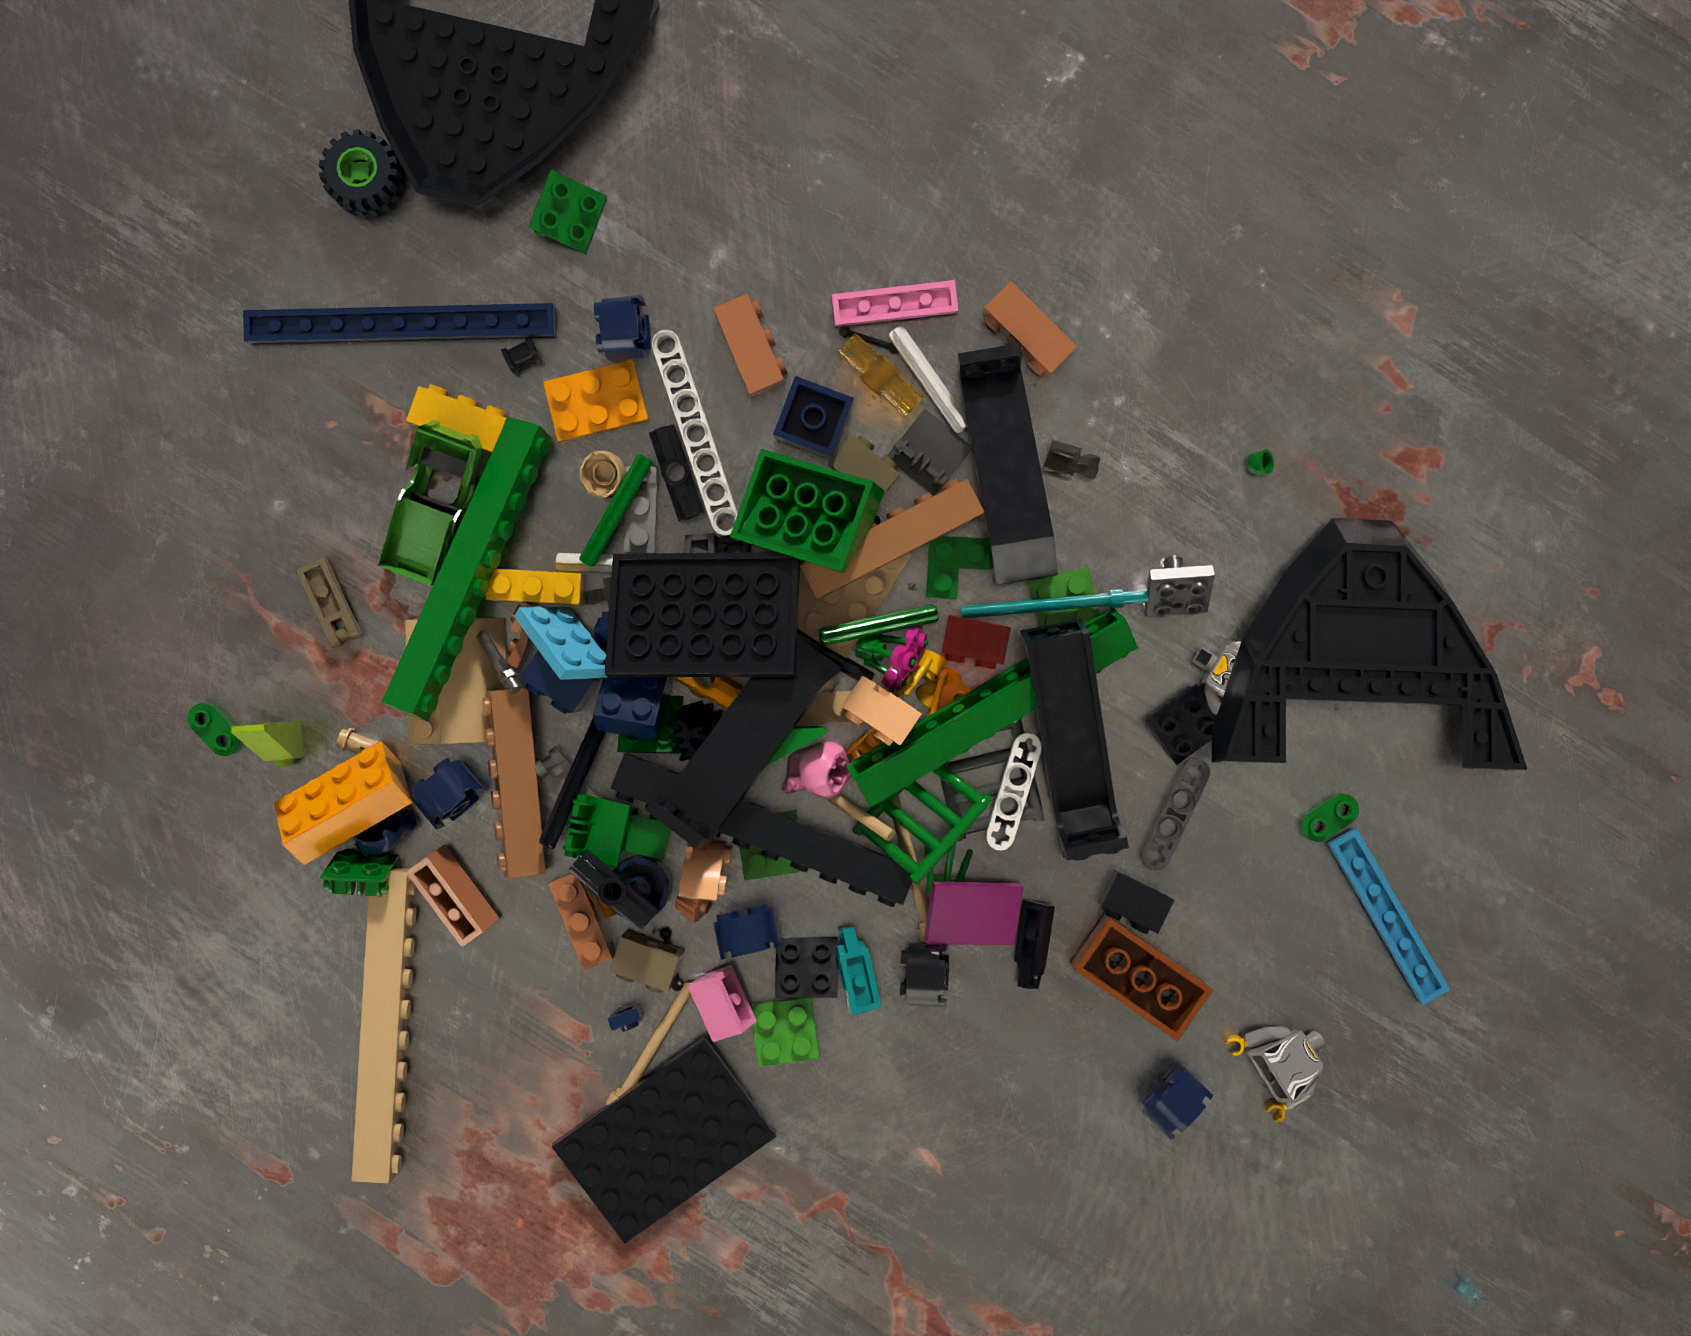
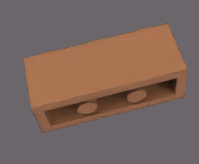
M1012 281L984 307L982 313L985 315V323L995 332L1000 330L1007 337L1005 340L1007 345L1020 343L1022 353L1029 359L1028 365L1039 376L1044 374L1048 378L1077 348Z
M747 293L713 307L750 397L753 398L784 385L783 376L788 373L781 356L775 359L770 348L776 344L769 328L762 329L759 318L764 316L757 299L751 301Z
M445 844L406 872L461 947L485 932L500 919Z
M572 873L548 883L583 971L613 959L616 949L591 889Z

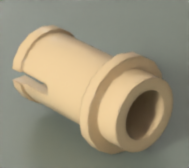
M349 728L348 730H341L336 746L341 747L340 751L342 752L348 750L358 754L378 741L356 734L352 728Z

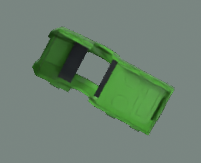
M432 420L417 428L412 447L410 446L405 469L407 470L415 465V471L409 485L402 489L397 499L393 515H391L389 520V529L385 543L382 545L378 566L412 580H418L428 585L434 584L453 542L459 519L466 512L474 493L482 445L477 435L471 434L468 436L443 427L437 420ZM433 467L462 478L457 498L449 505L427 496L426 491L432 476Z

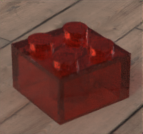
M948 615L945 618L939 653L945 654L947 661L963 664L965 663V658L976 660L975 666L995 669L996 664L1004 665L1011 627Z

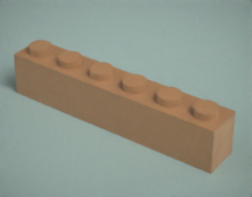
M958 478L953 479L941 486L943 492L933 497L930 492L914 500L916 506L904 511L903 507H899L886 514L888 520L879 525H876L874 521L844 573L804 561L799 566L816 600L982 516L985 512L968 479L962 482Z
M522 687L520 691L511 694L509 689L486 691L487 697L482 698V708L484 716H489L490 728L485 729L487 748L492 747L493 760H488V771L490 779L495 778L496 791H491V802L493 810L498 809L499 822H494V834L496 841L501 840L502 853H497L499 872L503 871L504 876L508 879L546 874L544 849L539 843L542 828L529 690Z

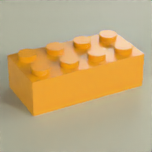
M379 741L319 777L310 780L307 784L293 792L284 795L281 799L274 802V808L283 846L303 865H306L413 802L401 762L382 741Z

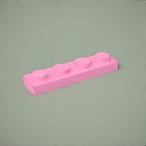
M955 280L832 294L835 327L958 313Z

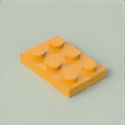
M634 360L543 381L559 443L649 421Z

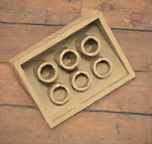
M475 618L474 623L467 631L463 640V648L456 656L451 668L450 678L443 686L438 698L437 708L431 714L429 721L426 722L408 715L409 745L486 742L485 729H489L490 724L489 716H484L482 698L487 697L486 691L508 688L501 683L498 678L500 674L492 665L476 636L480 631L485 630L507 662L506 618ZM405 620L406 645L418 620Z

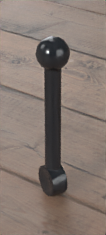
M842 326L839 329V335L843 338L850 336L887 348L891 354L899 353L892 342L888 343L851 331L848 326Z
M662 928L659 932L660 937L664 939V943L671 945V930L669 928ZM678 972L672 985V989L675 991L681 990L684 981L679 978Z

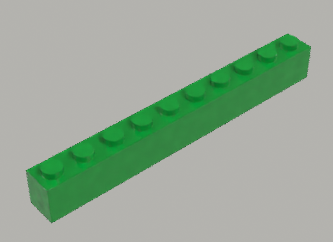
M507 417L383 697L382 703L390 708L426 722L429 721L431 714L436 710L439 695L444 684L450 678L451 668L456 656L463 648V640L469 627L475 621L477 608L482 597L488 591V583L494 569L498 567L501 561V553L505 544L513 534V526L519 512L525 506L526 496L531 485L537 479L538 469L543 457L549 451L552 438L540 425Z
M1109 608L1084 623L1090 633L1096 674L1115 661L1125 658L1130 652L1138 648L1126 619L1114 608ZM1025 658L916 723L901 745L892 742L890 746L882 743L845 765L868 805L872 807L877 803L885 801L890 795L912 785L917 779L939 769L947 761L966 753L969 748L984 739L991 738L999 730L1011 723L1018 722L1023 716L1035 710L1028 658Z

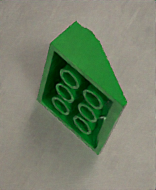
M761 449L730 538L844 573L874 522L884 490L873 481Z

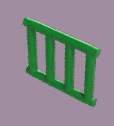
M944 765L932 772L973 803L962 817L955 814L917 782L902 788L890 795L885 801L870 807L867 811L875 818H878L885 812L932 850L920 864L915 862L894 843L885 840L859 821L852 828L853 833L859 836L863 834L911 874L909 877L915 884H918L933 869L993 801L992 796L987 793L980 794ZM904 789L952 826L951 830L941 841L892 803Z

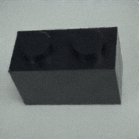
M1114 869L1098 903L1105 907L1104 914L1118 921L1123 916L1133 921L1131 927L1144 934H1148L1149 930L1158 934L1175 900Z

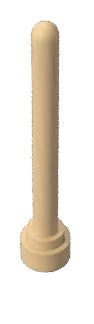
M897 796L892 803L903 811L900 798ZM893 819L901 850L917 862L909 832ZM921 880L918 884L912 882L911 888L921 921L918 923V937L920 942H925L924 936L929 903L923 881Z
M693 980L684 982L682 989L678 992L621 1088L618 1087L616 1091L610 1093L605 1102L606 1105L618 1099L619 1096L640 1081L689 1000L691 993L688 985Z

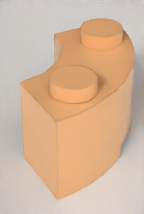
M864 676L860 678L841 706L847 710L846 718L858 726H861L863 722L877 730L874 736L888 746L892 742L901 745L922 714Z
M712 840L704 851L687 843L686 859L683 862L678 896L718 901L719 895H725L727 876H722L724 865L730 866L732 847H727V841Z

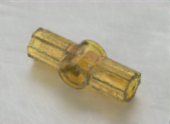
M856 333L838 351V355L861 375L860 379L878 396L882 395L904 417L923 399V396L901 376L899 369L888 358L875 352Z

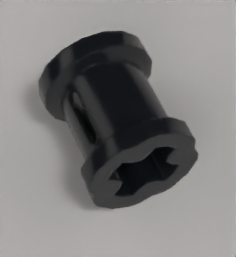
M530 336L526 337L525 342L510 349H501L503 357L514 375L518 373V369L534 361L537 363L542 361Z

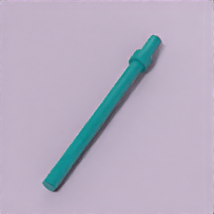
M1122 589L1109 590V593L960 606L961 619L1100 606H1110L1111 609L1123 608L1124 604L1148 602V591L1123 592Z

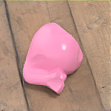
M820 742L808 748L797 750L788 757L787 776L781 790L790 794L807 789L818 797L832 798L841 792L851 776L845 766L851 762L850 758L847 756L844 748L834 742Z

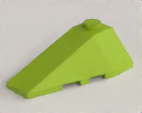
M302 721L230 726L231 733L263 761H275V766L295 765L294 759L304 758Z

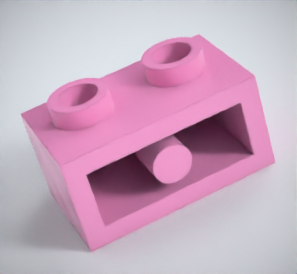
M732 965L702 974L688 985L691 997L713 1042L741 1034L757 1021Z

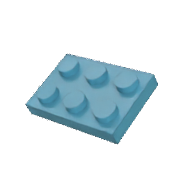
M537 606L518 608L514 616L560 680L608 678L605 675V652L600 649L589 631L584 628L569 607Z

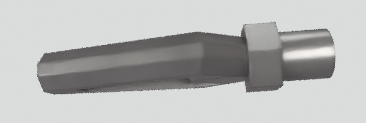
M485 630L480 631L476 637L492 665L500 674L498 678L503 685L507 686L511 694L517 693L521 690L522 686L517 680L516 672L506 663V660Z

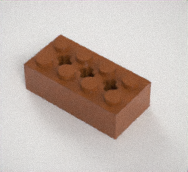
M1104 914L1070 963L1075 971L1176 1041H1179L1213 992V989L1204 981L1106 914ZM1118 953H1120L1119 957L1122 959L1119 964L1117 962H1113L1111 965H1109L1111 962L1109 959L1112 954L1117 955ZM1145 970L1146 980L1142 981L1139 979L1135 983L1137 980L1135 978L1138 972L1142 973ZM1164 990H1169L1172 993V997L1170 999L1167 997L1163 998L1161 993Z

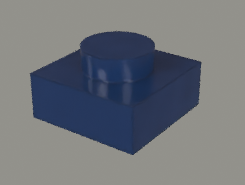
M637 1003L612 1013L607 1020L612 1031L620 1028L622 1032H625L639 1025L638 1020H641L644 1012L641 1004Z

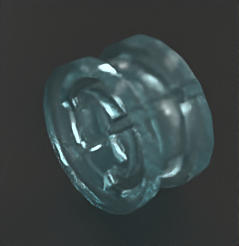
M1462 1277L1461 1285H1455L1453 1289L1475 1309L1477 1307L1476 1301L1478 1299L1483 1300L1485 1296L1467 1279Z

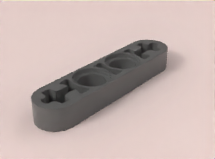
M1190 758L1181 765L1141 849L1140 857L1143 864L1151 870H1162L1170 862L1208 782L1210 768L1203 760ZM1198 763L1202 776L1201 778L1195 777L1191 785L1197 787L1194 792L1188 787L1180 786L1182 780L1186 783L1189 782L1191 774L1187 770L1189 766L1195 767ZM1180 791H1185L1190 796V803L1184 809L1177 808L1173 802L1175 794ZM1167 819L1175 821L1177 825L1175 834L1170 837H1166L1160 832L1161 823ZM1155 836L1162 841L1169 842L1168 848L1162 845L1159 854L1163 856L1161 862L1156 860L1153 864H1150L1151 858L1147 856L1150 850L1155 851L1159 845L1158 842L1153 841Z

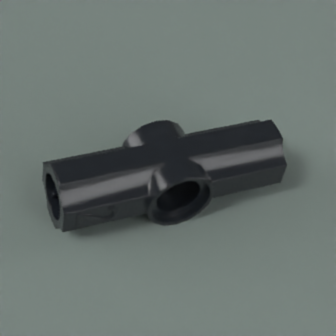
M675 425L663 426L649 432L661 468V474L666 483L678 521L689 520L704 514L692 478L691 469L688 466ZM676 465L682 466L685 471L683 478L679 481L670 480L669 470Z
M586 849L569 868L572 874L599 896L602 903L615 909L640 932L659 911L658 908L635 890L625 877L614 872L589 849ZM616 882L620 885L622 889L620 897L613 898L608 895L606 891L608 883Z

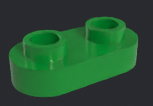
M199 703L189 710L187 721L190 728L215 754L230 756L240 751L243 742L231 733L230 726L235 725L217 706L211 703ZM201 713H204L207 717V721L204 724H201L199 721ZM223 735L228 738V744L225 747L220 743V738Z
M1343 793L1331 796L1303 815L1300 820L1302 835L1314 842L1327 840L1356 820L1359 814L1358 802L1352 796ZM1342 804L1348 806V812L1345 815H1341L1339 812ZM1317 821H1320L1323 825L1322 830L1319 832H1315L1313 829V825Z

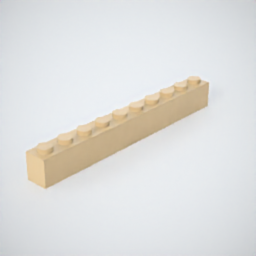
M393 867L385 880L389 882L388 894H382L381 897L368 896L352 1181L389 1184L396 1174L400 1173L402 1156L397 1154L398 1143L402 1142L404 1126L399 1124L400 1112L404 1111L406 1099L405 1093H401L402 1081H405L407 1076V1062H403V1052L408 1048L409 1032L405 1031V1019L410 1017L411 1001L407 1000V988H411L413 971L408 969L409 957L413 956L415 947L414 939L410 938L411 926H414L416 922V908L412 907V899L418 890L406 873L411 868Z

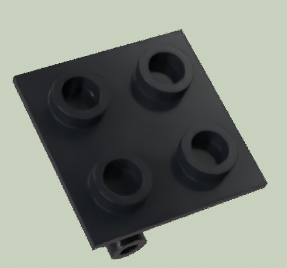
M1198 684L1191 688L1189 686L1186 687L1185 692L1176 697V699L1173 697L1170 704H1163L1164 708L1153 715L1150 714L1148 716L1149 719L1145 722L1152 732L1154 731L1176 765L1212 740V729L1217 715L1211 711L1206 696Z
M780 938L782 946L776 947L775 998H838V962L836 957L838 938Z

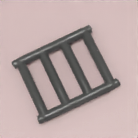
M1021 719L999 730L1011 729L1013 741L1019 734L1024 733ZM1020 742L1018 747L1023 749L1021 759L1014 756L1013 760L1018 759L1020 763L1030 767L1031 761L1025 760L1029 752L1027 742ZM1011 748L950 763L947 761L943 765L957 774L1007 762ZM1020 768L1022 777L1010 780L1012 784L1021 785L1026 781L1027 774L1024 769ZM1034 775L1027 796L1029 807L1023 809L1020 822L1033 819L1034 822L1044 821L1043 808ZM940 778L947 807L959 817H962L959 805L970 801L959 792L956 793L954 788ZM1001 782L974 789L982 795L987 793L992 797L997 796ZM1016 810L1010 811V812H1006V813H1003V814H1005V815H1011V814H1014V813L1016 812ZM998 815L995 819V822H1001V826L1013 824L1014 820H1004ZM990 816L977 819L958 841L965 839L967 834L986 830Z

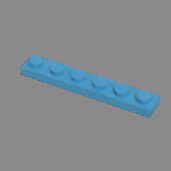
M1352 828L1328 842V846L1419 1003L1424 1006L1450 991L1358 829Z

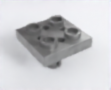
M1173 555L1164 560L1165 569L1149 570L1147 585L1148 602L1144 606L1146 617H1166L1176 614L1196 615L1208 612L1215 577L1213 565L1184 567L1183 558Z

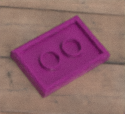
M932 881L924 941L927 945H1015L1023 886L1020 883Z

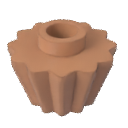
M678 891L675 908L691 922L695 923L699 922L700 918L708 913L713 901L678 896Z

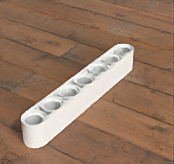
M661 330L653 337L652 349L711 525L720 536L728 537L732 529L728 531L721 530L718 527V520L726 514L732 515L734 520H736L738 511L682 344L673 331ZM666 339H671L675 342V348L670 353H662L659 350L661 342ZM677 368L683 369L685 377L681 382L673 383L669 380L672 370ZM689 397L695 400V406L692 411L685 413L679 410V403L682 399ZM694 427H702L705 430L704 438L699 442L689 440V432ZM704 456H711L715 460L713 469L707 472L701 471L698 466L700 459ZM714 485H720L725 490L724 497L719 501H712L708 497L709 489Z

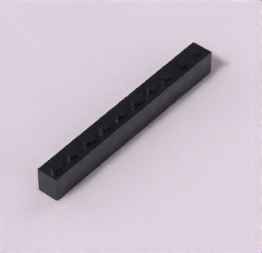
M624 753L610 789L617 791L615 796L624 801L633 803L635 798L645 802L644 808L646 809L652 799L658 802L661 801L680 773L630 753ZM745 799L740 801L715 836L720 838L723 833L733 837L732 843L745 849H749L750 845L762 849L761 855L776 861L779 860V857L791 861L790 866L807 873L808 869L811 868L821 872L819 878L836 884L838 880L849 884V890L865 896L867 891L878 895L877 901L894 907L896 903L904 904L912 884V880L909 877L911 874L891 857Z

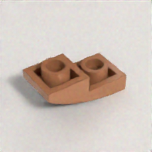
M525 602L523 606L518 605L510 619L513 622L511 630L521 636L519 640L514 638L506 652L509 658L506 663L517 669L523 668L533 643L514 617L519 607H536L528 602Z

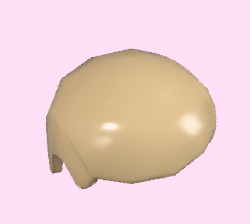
M602 450L589 454L579 469L580 481L587 490V493L600 498L614 495L626 475L623 461L615 454Z

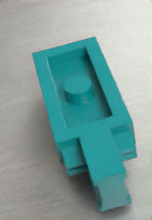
M849 925L838 928L841 945L836 946V957L849 1014L854 1016L882 1008L869 948L865 946L863 939L857 940L854 926Z

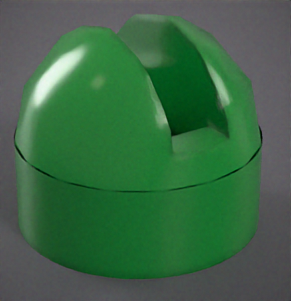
M1267 449L1251 453L1247 459L1248 470L1256 475L1270 474L1274 468L1272 453Z

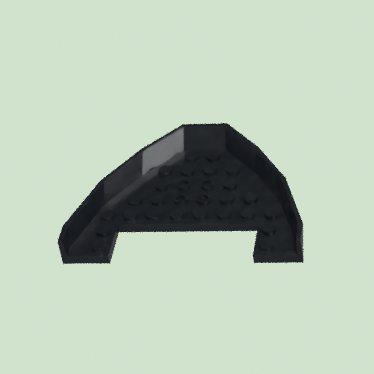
M349 0L353 50L378 122L414 190L419 194L478 207L538 165L598 106L660 3L659 0H595L584 46L407 5L408 0Z
M1332 518L1284 571L1242 638L1212 729V763H1286V700L1462 706V768L1504 769V771L1528 770L1497 673L1439 577L1392 521Z

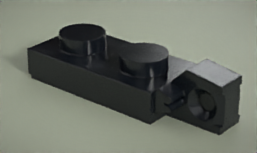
M1024 900L1014 956V961L1017 962L1018 969H1020L1017 985L1025 989L1039 988L1041 976L1046 967L1055 906L1031 900Z

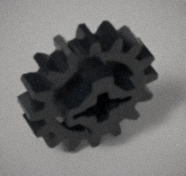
M697 701L682 706L681 711L674 713L677 721L671 722L669 726L675 730V733L669 735V739L676 741V745L672 750H680L679 760L681 762L688 759L689 761L721 719L723 711L721 709L713 711V703L704 705L703 701Z

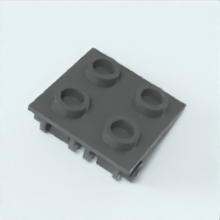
M924 409L903 437L896 442L887 456L900 469L935 496L941 486L971 451L972 446Z

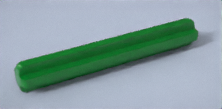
M638 454L581 553L579 560L582 563L594 567L651 468V459L642 454Z
M927 605L819 629V639L821 644L827 646L934 623L939 619L938 610L934 605Z

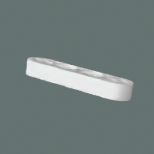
M1022 733L1015 737L986 829V840L995 850L1002 851L1008 849L1015 839L1042 747L1038 737L1032 733ZM1027 738H1031V744L1035 746L1034 752L1029 751L1025 759L1026 761H1032L1030 767L1020 762H1013L1014 756L1021 759L1023 749L1018 746L1020 742H1025ZM1017 767L1024 769L1027 774L1026 781L1021 785H1014L1009 779L1011 770ZM1007 797L1014 798L1018 804L1016 812L1011 815L1003 814L1000 809V803ZM997 815L1004 820H1014L1012 827L1008 824L1005 825L1004 833L1008 835L1007 841L1002 840L1000 844H995L996 839L991 836L992 832H998L1001 826V822H995Z

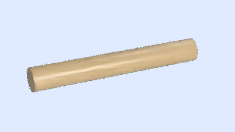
M841 794L832 798H825L885 840L890 841L894 837L895 830Z

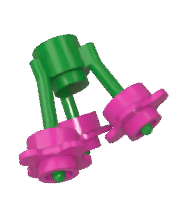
M918 626L916 629H908L906 637L878 634L859 638L855 648V656L864 659V665L884 674L881 683L889 689L888 692L893 693L895 689L900 691L907 684L909 677L907 673L915 670L918 665V656L926 650L928 645L927 634L922 633V626ZM883 642L905 644V646L899 645L891 652L887 650V645ZM884 657L890 658L891 666L887 669L877 661L881 662Z

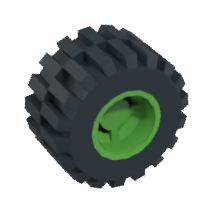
M360 129L353 130V135H349L347 132L341 133L342 139L338 141L333 138L329 142L332 147L330 149L324 148L322 152L325 160H319V168L323 171L319 173L320 180L325 184L323 187L326 192L346 212L350 214L355 212L359 217H365L366 212L374 217L378 216L377 210L382 209L384 213L390 210L387 205L390 202L396 204L399 201V198L396 196L397 192L403 194L405 187L400 181H406L405 173L402 170L403 167L391 146L381 136L376 137L373 132L367 130L364 135Z

